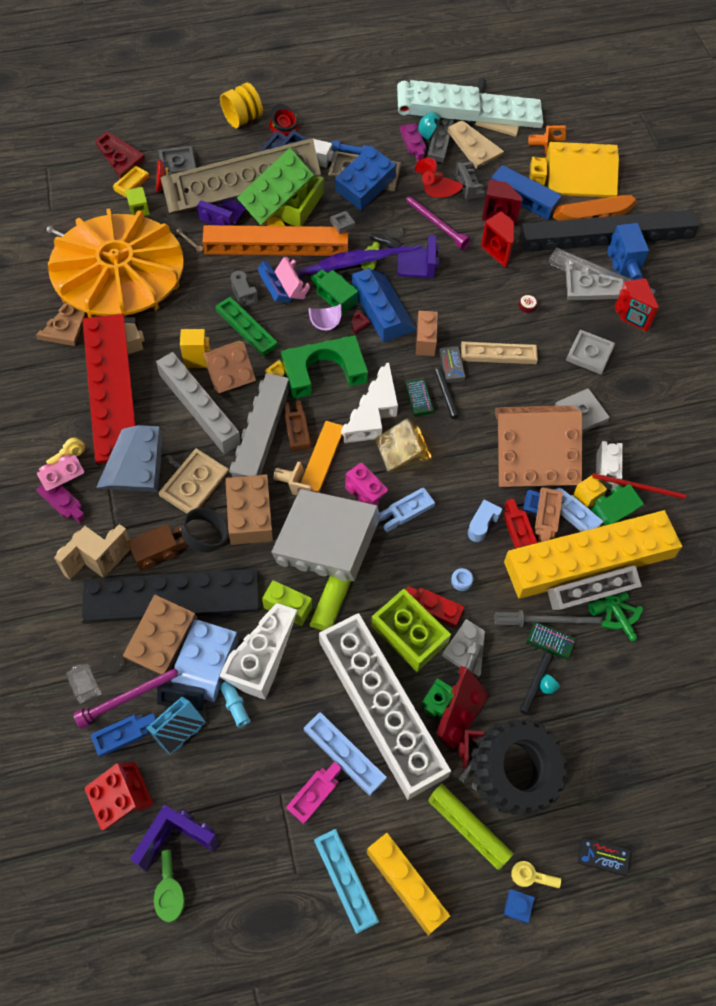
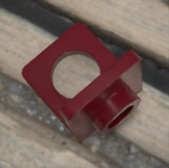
M465 730L462 742L459 741L458 756H462L463 769H466L469 759V744H476L478 739L473 737H483L485 731Z

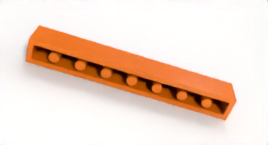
M204 225L202 242L204 254L332 256L337 253L348 252V231L339 234L334 227Z

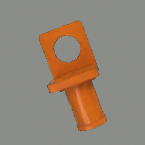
M547 126L544 135H529L528 145H544L545 154H547L549 141L566 140V126ZM555 130H560L562 132V135L555 136L553 135V132Z

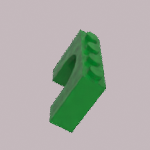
M346 336L336 340H327L317 344H308L281 351V361L286 378H289V389L292 399L311 395V382L307 370L313 363L321 360L333 361L340 365L349 387L367 383L368 371L356 336Z

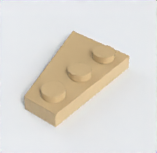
M459 121L449 126L447 130L470 162H473L476 169L499 158L504 153L502 149L464 121Z

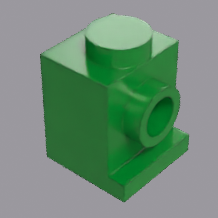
M437 678L422 702L421 707L424 709L423 711L430 717L441 719L445 708L452 701V687ZM437 696L438 698L442 699V701L438 702L434 699V697Z

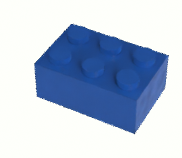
M370 145L335 178L336 192L358 209L363 210L396 178V164Z

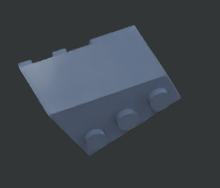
M138 425L122 429L96 488L158 492L163 431L159 426Z

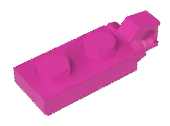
M334 762L327 771L323 768L317 771L287 805L286 809L305 825L336 788V785L339 783L336 777L342 771V767Z

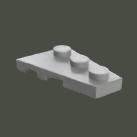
M566 265L567 300L618 299L619 292L623 287V279L604 274L595 275L583 269L578 271Z

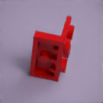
M136 762L117 763L85 787L86 794L101 830L108 829L131 811L146 810L154 805Z

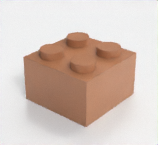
M237 341L203 353L214 389L218 393L256 381L243 342Z

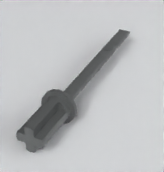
M519 610V612H495L494 624L519 625V627H523L524 622L601 624L603 617L525 616L523 610Z

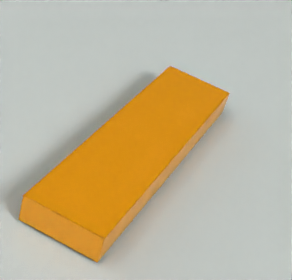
M325 421L301 481V484L312 486L313 492L320 493L342 437V425Z

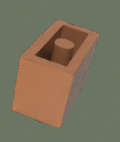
M419 311L416 355L434 356L437 342V312Z

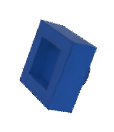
M527 491L523 511L537 514L539 492Z
M510 889L503 916L526 924L529 923L534 897Z

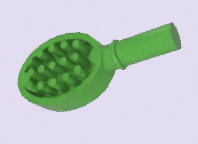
M171 850L161 851L163 880L157 885L155 890L154 907L158 916L163 921L173 923L183 913L185 897L182 887L173 879Z

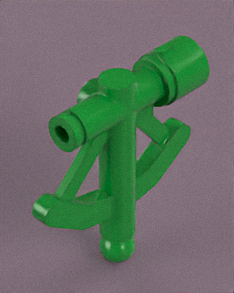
M622 592L615 596H606L605 600L596 599L588 604V609L593 616L606 611V620L601 623L603 628L612 630L623 629L630 641L634 642L637 640V635L634 633L631 625L637 622L643 608L641 606L634 608L621 603L629 599L627 592ZM621 608L634 612L632 617L627 619ZM612 611L619 622H610Z

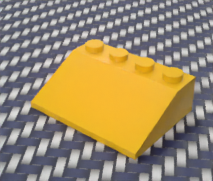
M549 142L546 154L547 184L549 189L566 196H617L619 163L617 145Z

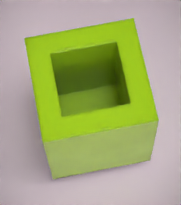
M143 187L125 190L131 215H136L138 210L143 211L144 216L150 215Z

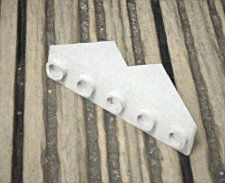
M389 363L385 367L382 366L377 375L378 378L376 381L373 380L368 389L369 392L367 395L364 394L362 396L358 409L353 410L350 422L344 424L341 430V435L344 436V443L381 439L382 425L380 418L397 416L398 404Z

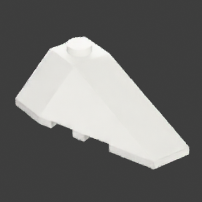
M276 603L260 620L255 630L243 639L244 642L230 653L219 675L220 678L245 693L265 700L274 681L297 610Z

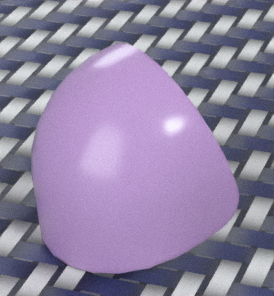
M341 304L324 309L309 308V317L312 324L320 330H331L336 327L341 319Z

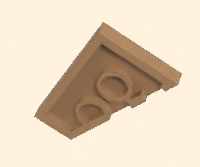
M65 302L59 309L56 317L50 319L43 331L40 330L36 334L37 340L75 346L83 327V318H86L87 313Z

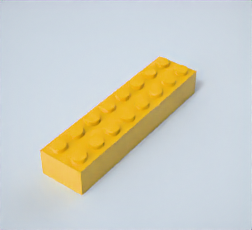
M664 510L509 550L504 563L518 599L547 592L549 588L624 567L636 566L637 568L674 558L682 548V545Z

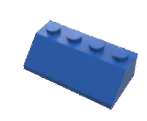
M370 268L352 274V285L358 290V300L382 342L417 330L384 274Z

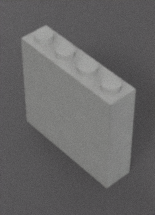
M300 489L271 553L276 562L281 566L287 567L289 565L306 572L309 570L316 572L321 576L330 575L341 581H355L381 517L378 507L373 504Z

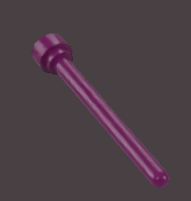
M411 196L406 198V202L453 238L458 248L464 250L468 247L471 239L466 234H458Z
M172 669L92 709L82 708L74 712L75 722L80 729L91 725L95 717L178 677L179 672L177 669Z

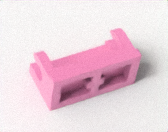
M284 257L275 273L289 298L304 299L310 286L306 283L305 287L302 288L303 282L299 280L294 271L296 266L295 260H292L290 264L289 258Z

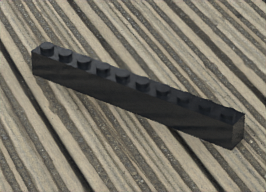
M693 209L523 223L519 238L523 252L610 245L617 225L638 223L645 242L694 238L700 225Z

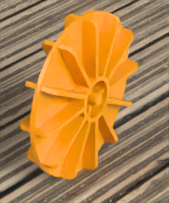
M106 209L107 215L96 217L85 222L77 218L75 220L77 226L69 230L62 238H55V247L48 262L51 283L64 304L66 302L72 307L86 312L89 318L96 317V315L109 316L124 313V317H127L126 315L141 312L150 307L153 310L159 309L158 303L179 287V280L184 265L181 246L176 237L170 232V228L166 223L159 224L156 221L145 218L143 211L138 210L136 215L111 214V210Z

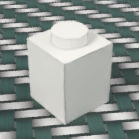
M313 139L319 166L327 168L329 161L332 162L334 157L332 143Z

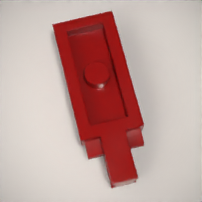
M514 499L506 500L504 520L515 549L536 544L537 541L526 512L522 508H517Z
M409 586L407 587L406 591L436 620L451 627H456L464 606L426 589L419 588L417 590Z

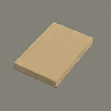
M195 448L159 491V496L187 514L195 508H201L229 473V469Z

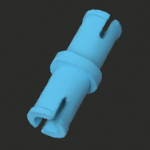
M227 681L222 683L219 688L227 702L226 708L231 711L236 726L239 728L250 723V718L244 709L242 697H239L235 686Z

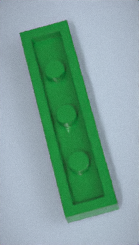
M231 297L215 306L216 311L263 357L278 347V342Z

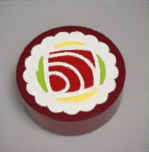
M525 294L520 297L518 306L521 311L531 313L536 310L538 301L535 296Z

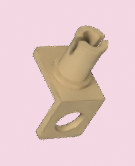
M297 462L293 471L280 468L275 469L277 472H274V480L288 483L292 495H298V488L313 492L312 486L300 483L304 475L301 462Z

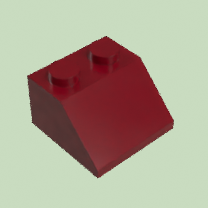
M489 179L482 220L487 221L501 211L510 217L514 222V226H516L522 197L507 182Z

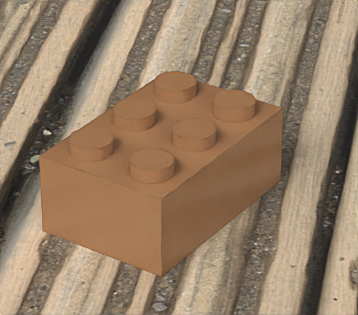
M267 475L225 478L228 530L231 545L273 541Z
M154 594L123 657L159 675L172 670L194 619L197 620L198 617L195 613Z

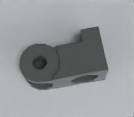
M243 271L233 272L230 276L232 290L240 307L243 308L258 303L257 291L255 287L249 288L246 274Z

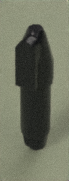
M377 234L369 235L370 239L387 245V248L401 247V244L392 238H386Z

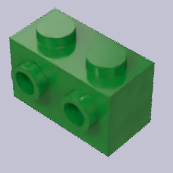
M630 484L625 487L619 485L611 491V496L606 497L603 495L594 501L596 505L591 511L604 521L601 526H606L619 522L643 506L644 503Z

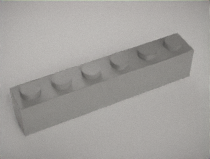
M173 352L156 361L161 378L224 455L238 445H241L239 431Z
M266 373L264 380L260 381L259 395L254 398L253 412H249L247 429L244 428L242 432V444L237 446L236 461L232 462L230 466L232 477L261 475L289 392V378Z

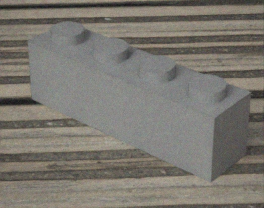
M629 566L549 588L547 592L552 609L560 610L642 586L636 566Z

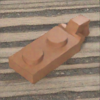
M541 488L535 524V534L539 535L538 543L550 540V537L553 538L558 531L563 491Z

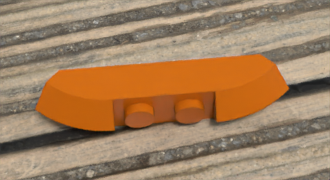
M620 195L559 205L554 211L553 218L560 221L593 218L594 215H599V217H608L609 214L611 216L625 215L634 208L637 201L632 195Z

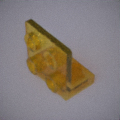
M409 419L404 420L375 438L385 466L390 472L413 458H419L424 462L432 459L419 427Z

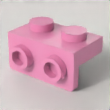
M65 455L58 459V463L54 465L49 463L39 468L40 472H37V476L46 491L84 474V470L76 455Z

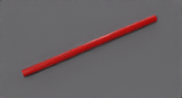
M596 473L592 475L594 479L625 486L630 484L634 488L682 499L686 498V494Z

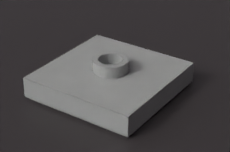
M580 330L566 361L602 374L615 343Z
M589 388L555 403V406L575 405L582 411V433L607 422L610 418Z

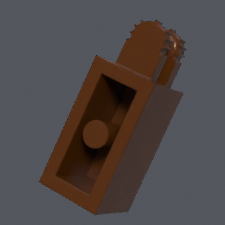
M166 524L127 541L140 571L151 569L157 563L164 560L173 559L176 555L180 554L179 550L189 546L183 538L175 541V539L182 536L183 526L170 530Z

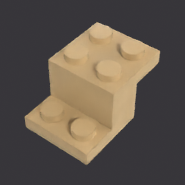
M120 524L115 529L109 531L105 540L84 526L73 535L66 546L58 550L54 558L64 576L70 580L84 565H87L105 578L130 552L127 542L130 538L126 528Z

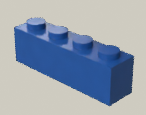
M503 165L491 177V180L507 182L522 197L521 207L546 220L551 218L555 209L560 204L562 195Z

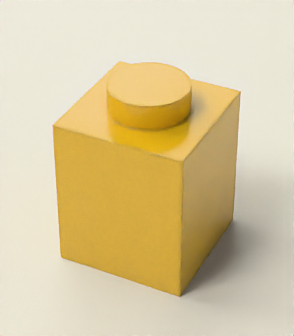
M590 476L577 485L573 496L590 509L596 505L594 501L602 497L607 489L598 479Z

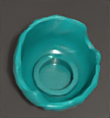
M429 112L424 115L418 125L419 133L428 141L437 127L435 122L440 119L439 115L435 112Z

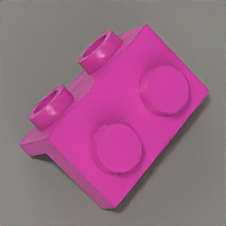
M359 463L346 473V490L351 495L354 494L359 502L377 505L378 507L379 498L388 492V489L363 463Z

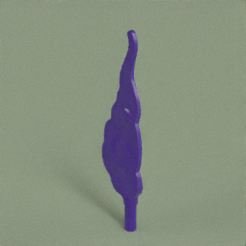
M422 246L341 252L323 259L319 264L300 268L297 271L299 276L318 273L320 270L330 272L338 268L382 259L396 253L419 250Z

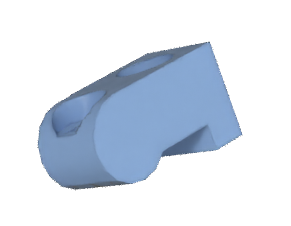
M483 500L470 523L468 537L474 542L482 541L486 536L490 522L497 523L502 508Z

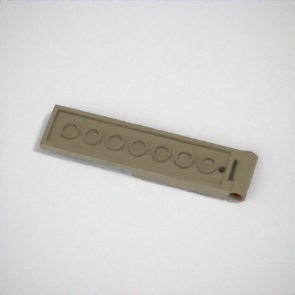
M313 138L161 177L169 214L198 209L197 205L200 200L214 205L237 199L246 188L289 148L292 149L315 177L321 176Z

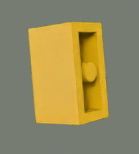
M181 329L180 348L184 366L186 368H207L203 353L211 349H209L210 340L205 335V329Z

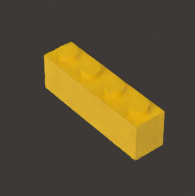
M388 833L368 847V856L429 936L450 917L448 912Z

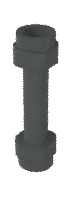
M471 642L468 647L467 653H469L466 664V667L472 674L478 657H482L484 648L483 645Z

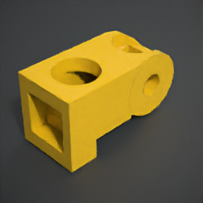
M532 157L529 179L544 186L547 176L546 158Z

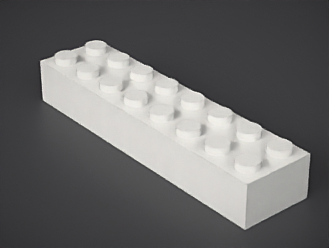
M358 613L320 632L319 643L407 800L447 779L451 772L449 766L360 614Z

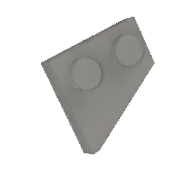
M466 619L444 650L442 656L458 667H466L469 653H467L468 647L471 642L484 645L485 631ZM478 657L473 671L476 679H479L481 675L482 657Z

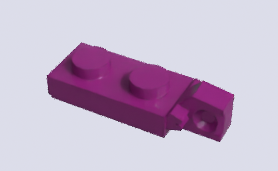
M417 124L400 126V132L408 153L414 154L417 162L424 159L426 146L419 133Z
M42 484L36 489L38 494L64 519L72 517L79 524L86 519L84 513L80 510L82 505L62 485L46 491Z

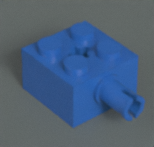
M638 223L617 225L607 250L608 256L611 257L613 262V269L617 272L618 277L630 276L631 280L642 279L641 269L649 249Z

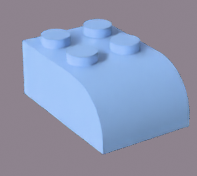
M194 619L174 669L178 670L179 675L172 679L171 683L204 688V699L215 703L220 690L219 687L224 680L219 675L228 656L236 649L239 642L237 632Z

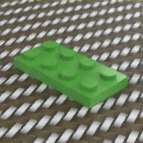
M289 148L246 188L237 199L258 223L263 226L315 176L292 149Z

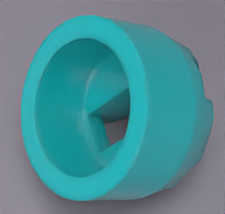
M548 674L543 677L540 683L541 690L546 694H552L560 687L558 682Z

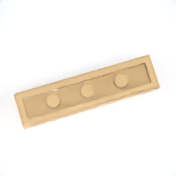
M461 342V361L537 364V345Z

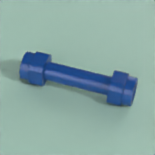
M337 140L331 141L334 153L335 151L361 154L369 147L368 145H363V147L345 145Z

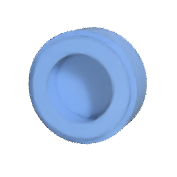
M457 569L452 575L451 583L455 589L466 591L472 586L473 575L467 569Z

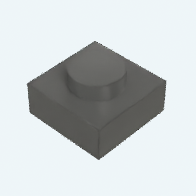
M347 211L330 217L331 224L339 234L355 228V222Z

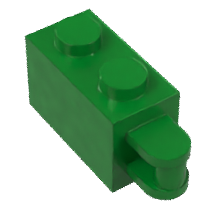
M320 270L311 277L312 282L317 286V294L332 307L341 304V315L358 303V290L356 287L350 285L335 271L332 270L327 273L324 270Z

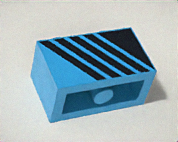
M181 697L146 729L167 753L171 754L173 751L180 749L186 739L196 734L205 723V720L188 700Z

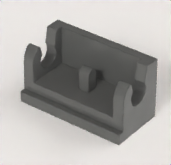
M459 162L456 168L455 176L458 182L463 184L462 191L466 200L484 197L485 192L482 190L484 186L479 184L474 169H466L473 167V162Z

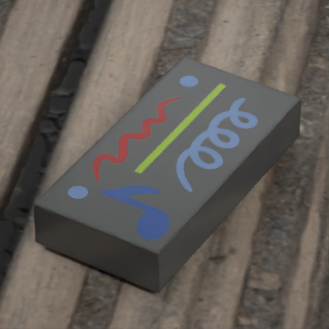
M459 347L440 348L439 354L446 383L465 381Z

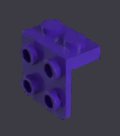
M200 200L197 205L199 220L215 226H235L246 211L243 204L233 200L214 205Z
M428 236L427 248L422 247L419 250L398 253V276L434 278L435 268L438 269L439 257H436V254L438 255L439 243H436V236Z

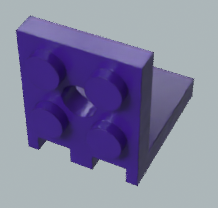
M164 805L130 860L138 868L147 872L173 828L215 852L219 842L213 828L203 822L199 826L190 814L183 810L177 813Z

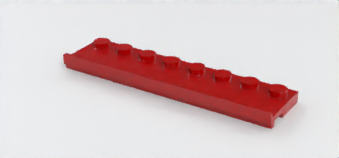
M124 313L83 318L96 464L108 462L122 429L136 426Z

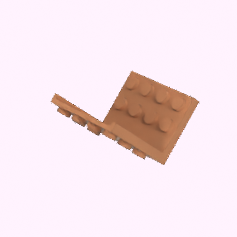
M575 405L495 407V416L498 420L499 487L578 485L582 482V411Z

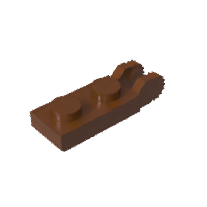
M301 400L296 401L297 412L290 413L289 403H284L290 450L310 449V439Z

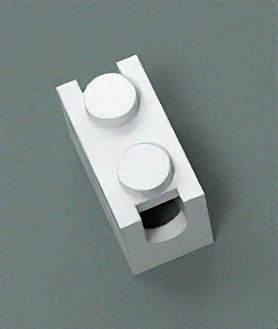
M602 441L597 451L596 474L622 479V443L607 445L606 441ZM599 480L609 490L619 486L616 483Z

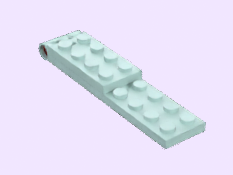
M410 80V83L401 81L397 85L398 112L401 115L424 116L429 112H435L439 115V118L542 128L543 125L540 99L479 93L478 87Z

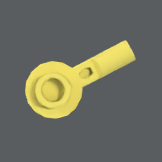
M70 438L63 445V449L46 462L47 464L54 465L59 462L58 459L65 455L79 456L85 450V445L78 438Z
M526 861L516 863L511 871L513 881L521 887H528L533 882L560 888L561 878L538 873L531 863Z

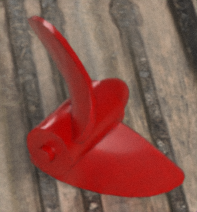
M433 158L421 159L415 165V171L423 175L424 190L431 197H449L459 192L463 187V184L444 178L441 171H436L437 163Z

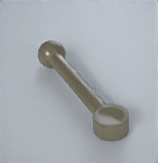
M182 229L176 230V234L181 235L188 241L198 254L203 253L202 246H197L183 233Z

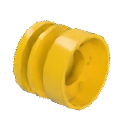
M248 82L236 87L235 90L231 89L220 95L222 111L234 128L247 124L248 120L253 121L263 114L260 97L255 88Z

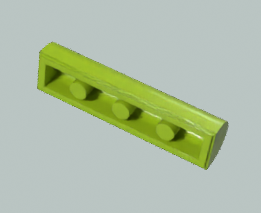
M334 576L329 577L310 622V627L324 631L334 626L351 584L350 580L341 581Z
M443 784L431 794L428 800L429 803L497 870H500L514 853Z

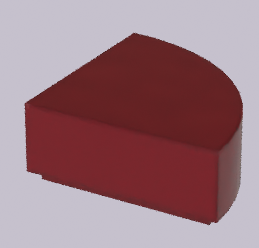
M359 310L355 312L352 319V330L356 335L370 326V321Z

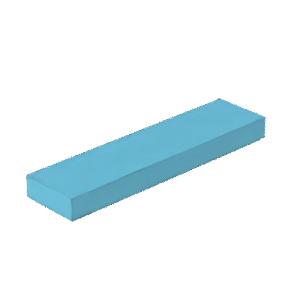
M334 829L314 839L355 933L358 934L379 923L337 830Z

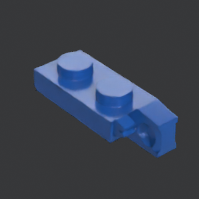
M262 261L257 269L275 302L290 303L292 298H289L275 271H273L268 261Z
M152 713L143 718L141 714L137 716L132 715L91 734L98 756L101 758L144 738V736L149 734L146 728L156 720L155 715Z

